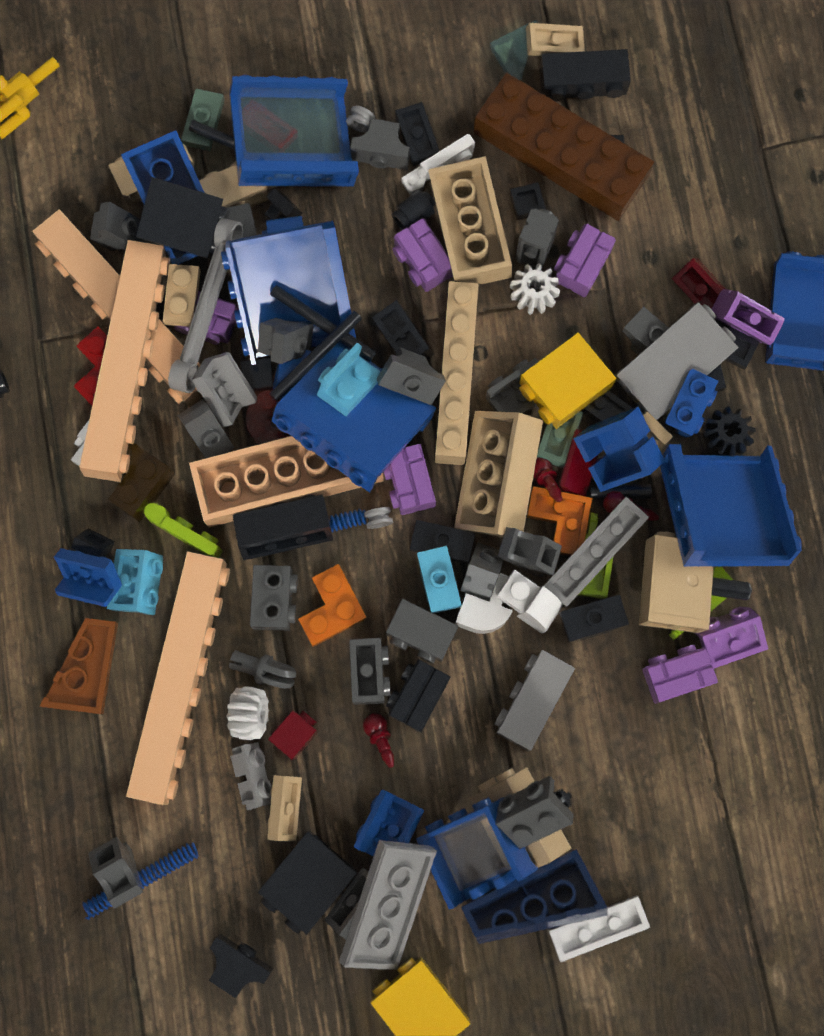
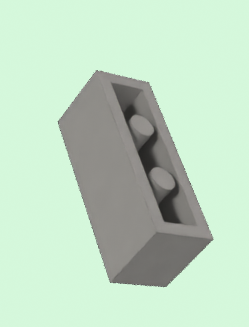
M544 650L538 656L531 655L524 668L525 671L529 672L523 683L517 681L509 696L514 701L509 710L504 708L501 710L494 723L499 727L496 734L528 752L532 750L575 670L573 666Z

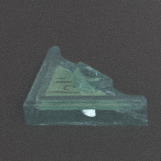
M528 24L490 42V49L505 74L509 73L520 81L522 80L529 57L526 39V27Z

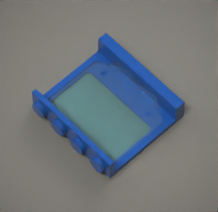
M249 75L232 76L229 96L238 186H354L359 168L358 161H352L346 123L344 95L348 85L347 79H337L335 77L308 78L305 76L297 78H283L279 76L252 77Z

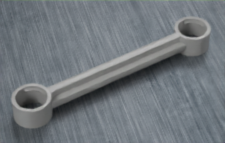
M220 219L216 225L214 232V244L216 247L180 360L178 359L172 364L169 372L168 383L169 387L173 390L191 393L195 389L192 378L198 370L197 363L227 272L223 266L221 252L226 251V241L243 238V225L241 222Z

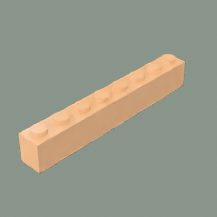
M59 209L32 231L38 239L35 245L46 258L52 255L57 261L53 265L64 278L70 275L75 281L72 285L73 288L83 299L88 296L94 302L91 308L102 320L107 317L111 321L120 275ZM159 319L157 330H152L150 340H153L151 358H146V361L151 365L148 369L150 374L159 383L164 380L169 385L168 377L171 366L176 360H180L184 346ZM196 387L191 393L171 388L167 390L177 404L183 401L188 408L203 397Z
M132 240L127 241L79 466L85 477L121 482L122 474L127 473L129 469L130 455H127L128 444H133L135 440L136 426L133 425L134 415H139L141 411L142 397L138 395L140 386L145 387L148 369L144 368L146 358H151L153 340H150L152 330H157L159 313L156 312L157 302H163L165 287L161 283L163 275H168L170 258L166 257L165 249L162 245Z
M187 551L126 797L168 805L169 800H174L176 796L178 781L174 779L177 768L181 769L184 764L186 750H183L182 747L185 737H190L193 727V719H190L192 706L197 707L201 694V689L197 688L199 677L205 675L208 666V658H204L207 645L212 646L216 629L212 628L214 616L220 615L223 598H219L221 587H226L230 575V569L226 568L227 563L223 559Z

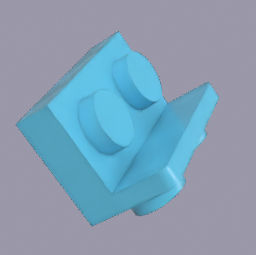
M356 343L350 350L344 349L337 358L336 365L333 368L328 366L318 379L321 385L317 396L346 417L378 383L377 377L381 372L359 356L362 349L359 343Z
M116 549L114 566L122 586L108 604L107 609L155 615L159 599L160 578L163 572V556L147 550Z

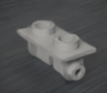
M259 743L245 744L233 748V755L230 758L235 776L246 775L247 781L238 783L242 805H246L247 810L271 804L272 784L267 778L264 766L265 756L259 747Z

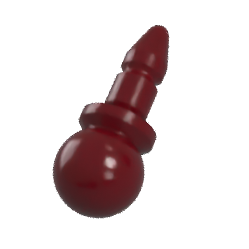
M537 457L533 477L538 485L545 486L550 497L557 502H561L562 494L555 481L557 474L553 470V464L547 459Z
M618 491L609 492L603 499L605 511L611 514L625 496ZM635 504L649 517L646 521L659 520V516L651 509Z
M379 713L369 714L363 721V730L370 737V743L377 745L382 760L389 768H393L394 754L388 742L391 734L387 730V720Z

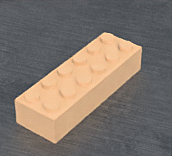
M292 436L189 463L203 521L209 528L232 522L234 514L270 507L281 502L287 503L301 500V498L308 495H323L327 497L360 488L338 469L330 467L316 453L305 449ZM383 473L377 478L375 483L383 482Z

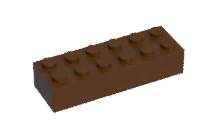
M509 73L504 75L475 117L474 134L618 222L648 179L654 165L653 160Z

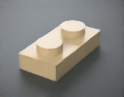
M529 23L526 27L528 55L542 56V54L585 51L583 26Z
M169 264L163 312L164 325L190 327L197 306L201 272L199 266Z
M273 776L267 840L296 841L302 777Z

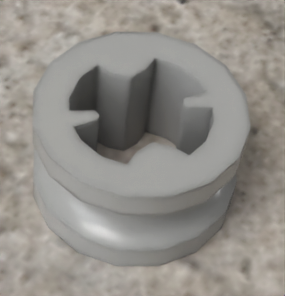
M353 106L350 110L351 115L347 117L346 123L352 129L366 133L370 127L371 118L375 119V115L364 107Z
M380 507L364 512L365 518L369 519V522L366 524L367 528L375 529L393 524V518L389 517V513H391L390 507Z

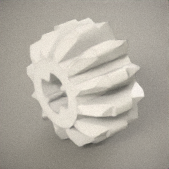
M540 263L536 265L535 270L529 264L525 265L524 272L517 270L514 276L516 280L510 283V288L513 290L511 299L514 301L519 300L517 305L519 310L527 306L529 315L533 313L534 308H537L541 314L545 312L546 306L552 308L555 305L554 298L558 297L560 290L556 287L559 283L558 277H551V268L545 272L541 271L542 265Z
M243 687L236 688L231 694L230 703L227 705L228 714L226 717L228 718L227 727L232 737L253 740L260 739L263 733H265L270 710L268 709L269 700L264 690Z

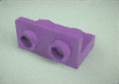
M737 607L730 610L729 614L720 617H710L709 630L695 633L700 638L702 648H706L713 669L768 650L761 618L749 607Z

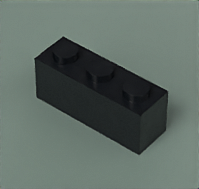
M628 49L547 53L541 56L539 67L541 93L553 101H561L565 98L587 100L595 96L617 98L627 95L631 82Z
M308 495L301 498V500L276 503L270 507L233 515L237 544L244 561L333 541L323 495Z

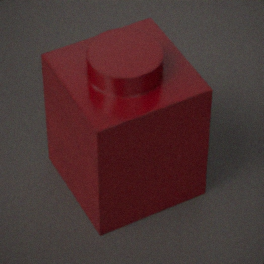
M292 710L268 740L291 760H295L319 732L313 727L317 722L303 710L300 714Z

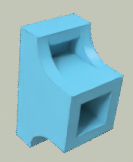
M447 546L418 552L420 574L431 613L434 614L461 607Z

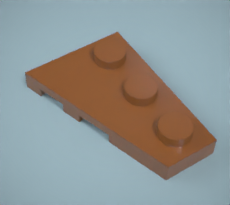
M90 618L84 619L68 650V655L60 671H57L53 684L39 707L104 714L118 627L117 622Z

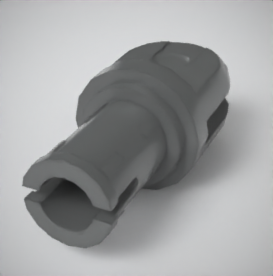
M235 650L230 660L234 661V663H229V669L254 676L256 684L264 685L266 683L278 688L287 689L291 688L295 683L292 679L296 677L295 668L273 660V656L265 654L257 658Z

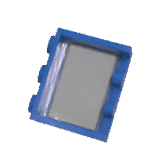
M487 797L473 804L474 811L467 813L466 808H463L449 815L450 822L444 824L442 819L425 826L427 833L416 838L418 844L429 845L437 850L431 872L449 910L469 898L474 900L491 889L496 888L498 890L515 879L519 882L538 870V867L531 861L525 847L520 849L496 825L498 806L504 797L494 802L491 801L490 797Z

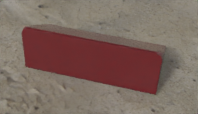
M692 258L671 278L694 304L698 302L701 305L706 304L711 309L720 292L725 289L698 258Z
M576 429L573 438L581 433L582 430ZM572 438L559 485L565 493L586 496L592 478L588 468L597 461L598 455L585 463Z

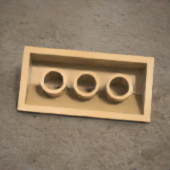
M486 156L428 169L454 281L486 284L512 278V263Z
M475 411L454 528L502 538L504 537L506 527L516 528L524 532L543 420L519 412Z

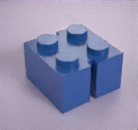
M639 407L592 424L573 438L585 463L591 461L603 450L606 454L588 468L600 492L648 476L665 462L654 437L648 438L646 435L650 432V429Z

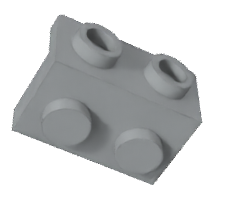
M229 352L204 359L192 378L197 391L201 393L222 427L232 425L241 408L256 403L258 399Z

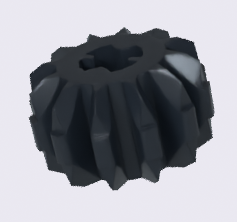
M730 406L725 407L723 413L715 410L712 413L713 419L708 418L706 420L705 426L708 430L703 432V437L712 439L707 444V448L710 449L716 446L718 448L716 451L717 456H721L724 451H726L727 456L731 457L735 456L736 452L743 455L747 451L746 446H751L754 443V439L750 435L756 432V428L747 426L752 420V416H747L743 419L741 417L742 409H738L734 414ZM727 428H730L733 431L731 433V435H733L732 437H729L725 434L728 431L726 430Z

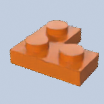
M533 486L526 518L556 523L553 541L562 546L561 555L572 556L585 542L592 498L561 492L562 501L557 502L550 497L545 488Z
M339 564L312 577L325 605L298 620L312 647L366 620L367 617Z

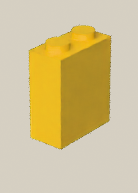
M578 332L524 372L520 378L519 384L521 386L519 389L529 402L533 400L538 406V413L543 421L548 425L552 423L558 429L611 389L617 378Z
M411 957L397 969L400 974L390 982L386 978L372 990L375 995L371 998L370 1003L395 1036H457L470 1025L468 1016L422 957L416 961Z

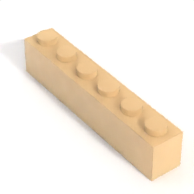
M449 281L442 375H444L446 382L440 390L435 463L465 465L479 283Z

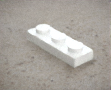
M634 896L608 906V916L548 929L559 961H566L650 928L639 897Z

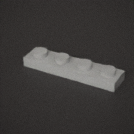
M625 497L548 580L544 587L552 592L566 608L649 517Z

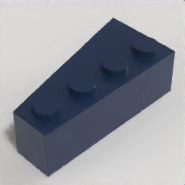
M577 849L538 868V870L519 882L516 879L505 887L496 889L461 907L479 944L608 916V908Z

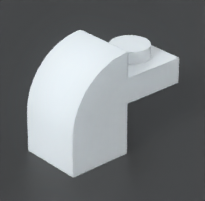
M516 570L512 571L496 595L497 598L519 612L518 618L541 634L548 630L563 607L562 602L544 586L539 587Z
M502 573L499 574L490 601L466 593L455 624L460 628L479 634L491 633L501 628L507 622L513 610L501 606L504 602L497 598L496 595L509 576Z

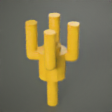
M53 57L28 77L19 71L6 81L0 75V123L14 111L16 112L0 125V138L2 140L29 119L30 111L26 105L39 96L35 86L60 67Z

